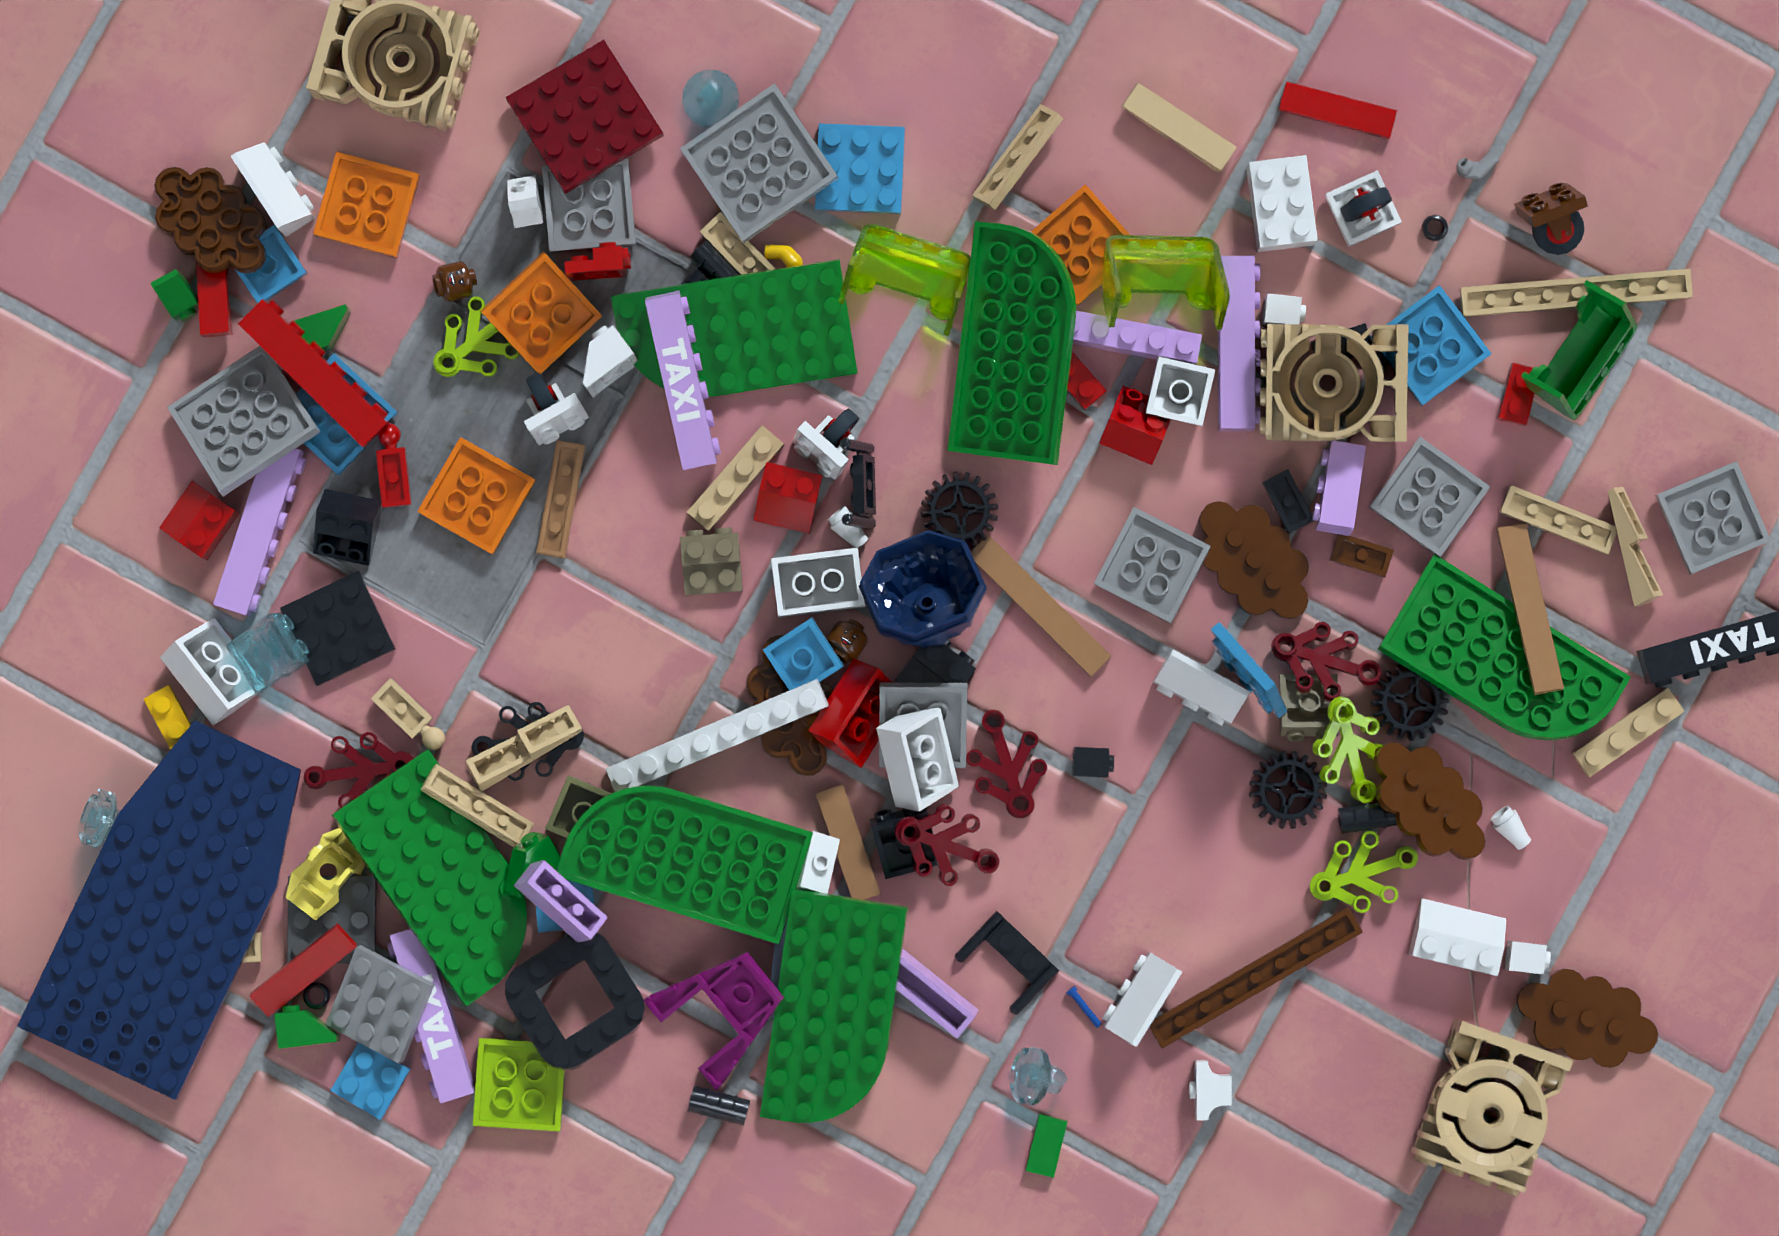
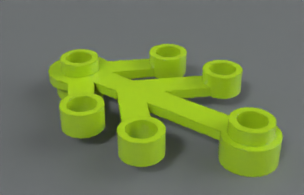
M474 296L468 301V309L470 311L466 340L458 348H456L457 331L462 328L463 321L457 314H450L445 318L447 329L444 349L438 351L433 360L434 368L441 376L452 377L460 370L482 373L485 377H493L497 373V365L491 359H485L482 362L463 359L471 352L504 355L509 360H515L519 357L520 354L517 351L513 356L506 354V349L512 346L509 342L503 344L487 341L499 332L491 323L479 331L482 314L480 310L486 306L481 297ZM476 300L482 303L481 308L477 311L471 307L472 303ZM452 318L459 320V324L455 328L449 327V320ZM446 358L453 359L452 367L445 368L443 361ZM485 364H493L494 369L491 373L483 371Z
M1337 697L1328 706L1327 715L1330 722L1322 739L1316 740L1312 747L1315 755L1322 758L1329 757L1333 751L1332 743L1340 730V742L1330 764L1325 765L1320 770V779L1329 784L1336 783L1340 777L1339 771L1347 757L1353 779L1350 787L1351 795L1357 801L1369 803L1375 798L1377 788L1372 781L1365 779L1357 749L1367 753V756L1374 760L1375 750L1384 745L1371 743L1353 734L1351 723L1360 726V730L1368 735H1375L1380 729V723L1375 718L1365 717L1357 713L1350 699ZM1372 722V727L1368 730V724ZM1324 744V745H1325V749H1324V751L1321 753V750H1320V749H1321V746ZM1329 771H1332V775L1328 779V773Z
M1366 831L1361 835V844L1348 871L1337 876L1336 874L1343 858L1350 855L1352 848L1344 840L1334 844V853L1325 872H1319L1312 877L1310 891L1319 900L1326 901L1334 897L1353 906L1356 912L1365 913L1371 907L1369 898L1363 895L1355 896L1340 887L1352 883L1379 896L1385 903H1394L1398 898L1396 888L1383 886L1367 877L1396 867L1411 869L1417 864L1418 854L1412 847L1402 846L1395 851L1394 856L1364 866L1371 849L1379 843V837L1375 832ZM1368 834L1373 835L1375 838L1372 845L1365 843L1364 839ZM1339 844L1347 846L1346 854L1341 855L1338 853L1337 847ZM1405 852L1410 853L1412 856L1409 863L1402 861L1401 857ZM1324 880L1330 884V888L1326 892L1321 891L1319 888L1320 883ZM1387 889H1391L1394 892V897L1391 900L1384 898V892ZM1361 898L1367 903L1363 910L1358 909L1356 906L1357 901Z

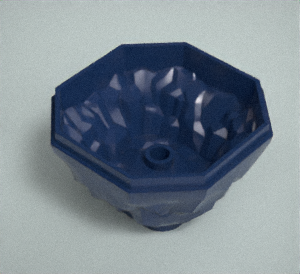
M929 530L877 550L858 586L880 635L893 638L902 644H910L921 648L942 646L948 639L960 635L966 628L970 627L987 590L967 543L963 542V540Z

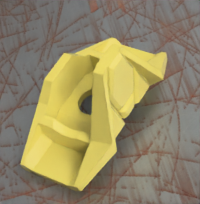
M340 828L322 834L319 844L312 848L305 861L293 870L290 875L286 898L315 921L339 902V889L352 873L361 875L365 867V863ZM325 864H332L337 870L336 876L331 880H325L320 875V868Z

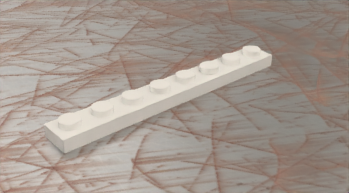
M818 679L605 769L615 792L629 787L640 786L812 714L829 705Z

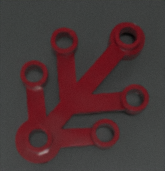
M1318 622L1314 628L1297 636L1289 633L1277 635L1271 644L1272 654L1278 660L1288 663L1296 678V689L1302 693L1309 692L1312 689L1313 678L1310 674L1305 673L1299 658L1310 662L1324 687L1323 696L1330 702L1340 697L1341 687L1338 683L1334 682L1327 667L1356 676L1362 684L1367 686L1376 684L1380 679L1381 667L1373 660H1365L1361 664H1356L1332 656V654L1342 649L1353 650L1357 647L1359 638L1354 631H1346L1341 637L1315 649L1304 647V645L1315 639L1317 641H1326L1329 638L1331 628L1326 622ZM1324 628L1327 633L1319 635L1316 630ZM1346 637H1351L1354 639L1355 642L1353 644H1347L1344 641V639ZM1282 645H1288L1291 648V650L1288 652H1284L1280 649V647ZM1369 671L1373 673L1374 677L1368 679L1364 677L1363 673ZM1302 679H1306L1309 681L1310 684L1308 686H1302L1300 685L1299 681ZM1334 688L1337 694L1330 695L1327 693V690Z
M989 710L982 717V726L992 735L1001 765L983 756L981 751L977 749H972L967 753L966 761L970 766H979L1006 780L1010 792L992 785L991 780L987 777L978 778L975 782V789L980 794H989L1006 803V809L1011 816L1019 819L1028 817L1033 812L1035 806L1031 794L1040 777L1046 773L1047 764L1042 759L1032 761L1030 764L1031 773L1022 789L1018 775L1031 749L1038 744V736L1032 731L1025 732L1021 737V745L1012 761L1002 731L1005 725L1004 715L998 710ZM990 716L998 718L999 723L996 727L988 725L987 721ZM1029 734L1035 738V743L1031 746L1026 745L1024 742L1025 736ZM973 752L980 755V761L975 764L969 760V755ZM1036 762H1041L1044 765L1043 772H1034L1033 765ZM986 780L989 783L988 790L981 791L978 788L979 781ZM1019 798L1023 799L1026 803L1022 810L1016 809L1014 805L1015 801Z
M366 732L360 737V745L364 749H372L386 761L374 764L352 747L347 738L337 736L331 741L332 750L345 755L358 766L325 770L320 766H311L304 773V782L309 788L320 789L329 781L359 778L347 794L339 797L338 805L340 808H343L342 801L345 797H350L353 801L364 792L376 775L388 774L386 776L388 777L397 771L396 764L398 761L403 760L407 764L414 757L403 751L394 753L379 742L374 733ZM371 735L374 738V743L368 747L364 744V738ZM339 739L345 742L343 750H337L335 747V743ZM313 772H318L320 775V780L317 783H313L310 780V775Z
M942 804L937 807L935 813L923 819L917 820L914 817H905L895 827L896 839L902 845L909 846L915 861L913 864L914 871L919 876L926 877L931 874L933 869L932 863L925 858L921 843L931 846L940 869L939 880L946 886H953L958 881V874L952 869L946 852L974 862L975 866L983 873L989 874L996 871L1000 860L994 851L988 848L977 851L951 841L968 832L974 833L978 831L981 823L975 815L966 814L960 823L937 834L926 831L941 822L950 823L955 817L954 809L947 804ZM945 809H949V815L946 818H942L941 813ZM974 819V825L971 828H967L968 820ZM909 826H912V833L910 835H905V829ZM984 855H988V862L981 864V858ZM927 863V868L920 872V864ZM948 872H952V878L949 881H945V875Z

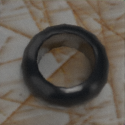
M1440 215L1428 216L1422 224L1423 235L1431 241L1442 240L1448 233L1447 221ZM1432 220L1439 221L1443 226V231L1438 236L1430 234L1427 229L1428 223Z
M314 982L305 988L303 999L310 1008L321 1009L329 1002L330 992L323 983ZM317 987L323 990L325 997L322 1003L314 1004L310 1001L309 992L312 988Z

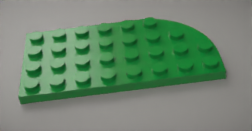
M975 221L947 451L1058 465L1076 321V297L1070 274L1060 256L1046 241L1028 230L1011 225Z
M840 259L611 295L617 331L638 360L633 365L646 378L663 389L664 384L645 298L679 290L681 297H687L690 314H685L687 326L693 325L696 342L691 343L693 354L699 353L703 370L697 372L699 381L706 382L709 397L858 374Z
M1436 554L1430 558L1377 648L1502 728L1522 737L1543 741L1567 739L1594 727L1613 709L1631 678L1626 673L1550 626L1564 688L1561 691L1534 695L1513 603Z
M427 749L331 816L461 1003L466 1007L498 984L514 965L526 934V904L524 896L517 897L506 894L504 887L509 864L486 831L420 790L432 767L438 764L429 749Z
M651 785L635 786L618 790L603 797L582 814L567 837L556 871L569 881L779 944L789 913L791 893L793 888L796 889L813 832L678 790Z
M793 888L778 990L784 999L774 1013L760 1117L794 1123L820 1122L848 1111L859 1103L871 1090L883 1069L888 1051L908 907Z

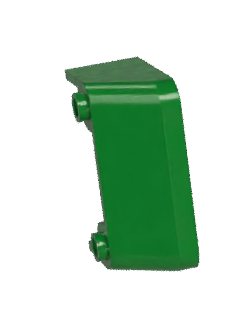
M1588 280L1583 284L1588 294L1587 296L1583 295L1576 305L1579 320L1549 365L1542 364L1540 367L1536 366L1529 374L1524 371L1521 376L1532 392L1572 420L1577 419L1633 338L1637 329V324L1626 302Z

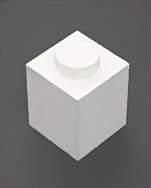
M1268 293L1264 301L1262 326H1267V324H1299V322H1304L1306 305H1301L1302 297Z
M1508 941L1505 970L1544 974V969L1549 968L1551 958L1550 952L1546 951L1547 945Z

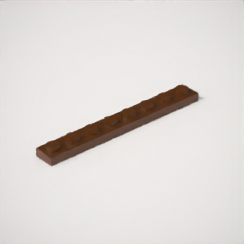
M1346 907L1154 1018L1149 1028L1160 1047L1164 1048L1360 935L1363 931L1349 907Z

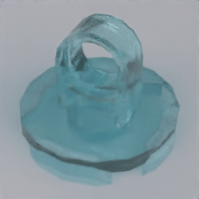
M704 70L696 73L687 81L683 89L682 102L686 114L694 123L709 128L739 108V92L736 83L729 75L719 70Z
M98 789L99 795L92 794L89 797L80 822L85 824L84 833L79 832L80 842L91 847H97L102 844L108 836L118 813L121 811L117 809L115 794L104 789Z
M1022 1048L1016 1055L1011 1067V1071L1016 1073L1015 1083L1010 1082V1089L1017 1103L1034 1106L1040 1103L1045 1097L1046 1092L1059 1093L1067 1081L1066 1074L1061 1069L1051 1065L1048 1054L1041 1048Z

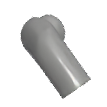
M1491 151L1479 162L1468 161L1467 158H1463L1457 163V173L1465 179H1482L1499 162V159Z

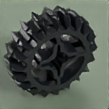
M953 472L954 481L949 482L948 476L944 474L942 475L943 486L935 480L932 482V485L937 491L935 493L928 489L925 491V494L932 499L931 501L922 500L921 505L929 507V511L921 512V517H930L931 520L925 522L923 526L925 529L934 526L933 532L963 540V542L970 540L971 545L975 547L977 546L975 536L978 535L981 540L985 541L987 537L982 530L986 529L989 532L994 530V527L987 522L988 520H998V516L990 514V511L998 509V504H989L988 501L993 500L996 495L995 493L985 495L984 492L990 486L986 483L979 488L977 486L981 479L979 476H976L973 483L968 482L970 473L965 472L964 480H959L958 472ZM962 488L973 491L980 498L982 504L966 502L963 498ZM953 489L952 504L935 509L940 496L947 490ZM957 496H959L962 508H967L968 510L967 514H963L962 525H960L957 513L949 512L951 508H956ZM984 513L978 527L966 533V519L971 515ZM937 517L953 519L956 523L957 534L944 529L938 522Z
M1396 665L1394 666L1395 676L1389 670H1386L1384 676L1388 681L1385 682L1383 679H1379L1377 682L1382 687V690L1372 689L1371 694L1379 696V700L1370 701V705H1379L1380 708L1379 711L1373 712L1372 716L1378 717L1382 715L1384 719L1379 722L1380 727L1385 726L1387 723L1390 725L1386 731L1387 735H1391L1395 729L1398 730L1396 735L1398 740L1403 739L1405 732H1407L1408 741H1414L1415 732H1417L1420 739L1426 738L1425 728L1431 734L1436 732L1432 722L1439 726L1444 723L1437 715L1448 714V710L1440 708V704L1449 703V698L1440 699V693H1445V691L1440 688L1437 689L1434 684L1412 672L1407 667H1404L1405 672H1402L1401 667ZM1412 678L1410 685H1408L1406 692L1403 694L1389 692L1390 688L1400 679ZM1420 682L1430 691L1432 704L1420 697ZM1412 693V700L1420 705L1410 707L1411 710L1407 711V704L1399 699L1409 697L1408 694ZM1387 700L1397 704L1399 707V722L1391 716L1387 707ZM1416 710L1430 712L1429 716L1421 724L1408 726L1409 719L1412 718Z
M1281 751L1279 755L1280 761H1277L1276 756L1271 754L1269 755L1270 766L1263 760L1259 762L1260 766L1264 769L1263 773L1259 770H1253L1252 774L1259 777V781H1249L1250 786L1257 787V792H1250L1249 797L1258 796L1259 801L1253 803L1252 807L1253 809L1260 806L1264 808L1258 814L1260 818L1265 817L1268 813L1271 815L1267 822L1269 825H1273L1276 818H1278L1279 828L1283 829L1286 820H1289L1290 828L1295 829V819H1299L1300 824L1305 826L1307 825L1306 814L1311 819L1317 817L1312 811L1313 807L1318 810L1323 809V805L1316 801L1317 798H1327V794L1319 793V788L1327 787V783L1317 782V778H1320V772L1314 774L1312 770L1318 764L1312 762L1309 766H1306L1307 755H1303L1300 761H1296L1297 752L1292 751L1290 760H1287L1286 752ZM1287 766V772L1281 782H1266L1272 771L1278 767ZM1296 768L1300 769L1307 776L1311 790L1300 787L1297 784ZM1289 781L1293 784L1291 787H1295V790L1302 793L1289 794L1286 799L1283 796L1284 793H1281L1280 789H1275L1274 786H1286ZM1265 790L1274 792L1279 796L1280 812L1270 806L1265 796ZM1296 797L1309 798L1308 803L1302 810L1294 814H1288L1289 807H1291V803Z

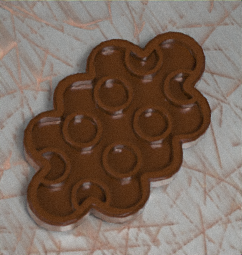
M170 167L159 173L155 180V191L162 203L156 209V223L162 232L174 236L175 244L180 252L185 255H195V259L201 269L209 273L222 272L231 265L238 272L249 274L256 272L263 266L267 255L265 247L259 238L265 230V218L257 207L247 204L246 197L240 188L234 185H226L223 176L214 168H200L190 175L182 168Z
M1217 501L1208 504L1201 512L1199 518L1200 527L1207 536L1204 543L1211 546L1203 566L1210 571L1217 572L1220 588L1226 593L1236 594L1241 609L1251 615H1262L1270 609L1278 616L1286 619L1296 618L1303 614L1309 600L1305 588L1300 583L1307 576L1309 565L1306 556L1301 551L1290 548V536L1287 531L1282 527L1270 526V517L1260 506L1247 505L1236 512L1232 506L1225 502Z
M784 635L769 638L763 644L761 649L762 665L753 668L747 675L745 681L746 690L755 700L753 706L789 691L763 651L764 648ZM823 679L819 683L826 700H828L833 692V688L824 683L825 679ZM821 710L762 734L760 738L763 750L774 758L787 757L792 770L799 775L813 776L819 773L824 768L827 760L825 746L808 730Z
M1393 742L1379 748L1374 756V766L1383 780L1377 787V800L1384 810L1395 814L1396 824L1400 831L1406 835L1416 836V841L1421 851L1433 857L1441 856L1448 851L1462 860H1470L1480 855L1485 848V836L1476 823L1482 816L1483 807L1481 800L1473 791L1464 789L1460 773L1454 768L1443 767L1442 758L1438 752L1427 746L1418 747L1410 752L1402 744Z
M1561 969L1551 975L1547 985L1537 982L1529 983L1521 988L1517 995L1519 1011L1525 1017L1535 1021L1533 1032L1538 1043L1547 1049L1556 1050L1563 1048L1566 1055L1574 1060L1582 1061L1591 1057L1596 1064L1612 1068L1620 1065L1625 1060L1628 1052L1636 1054L1647 1053L1655 1047L1658 1041V1031L1655 1024L1648 1018L1640 1016L1642 1004L1636 992L1626 987L1612 988L1611 984L1600 976H1591L1584 979L1575 970Z

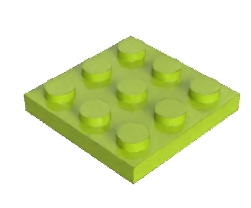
M479 1038L473 1126L561 1131L565 1070L549 1066L542 1059L532 1041Z

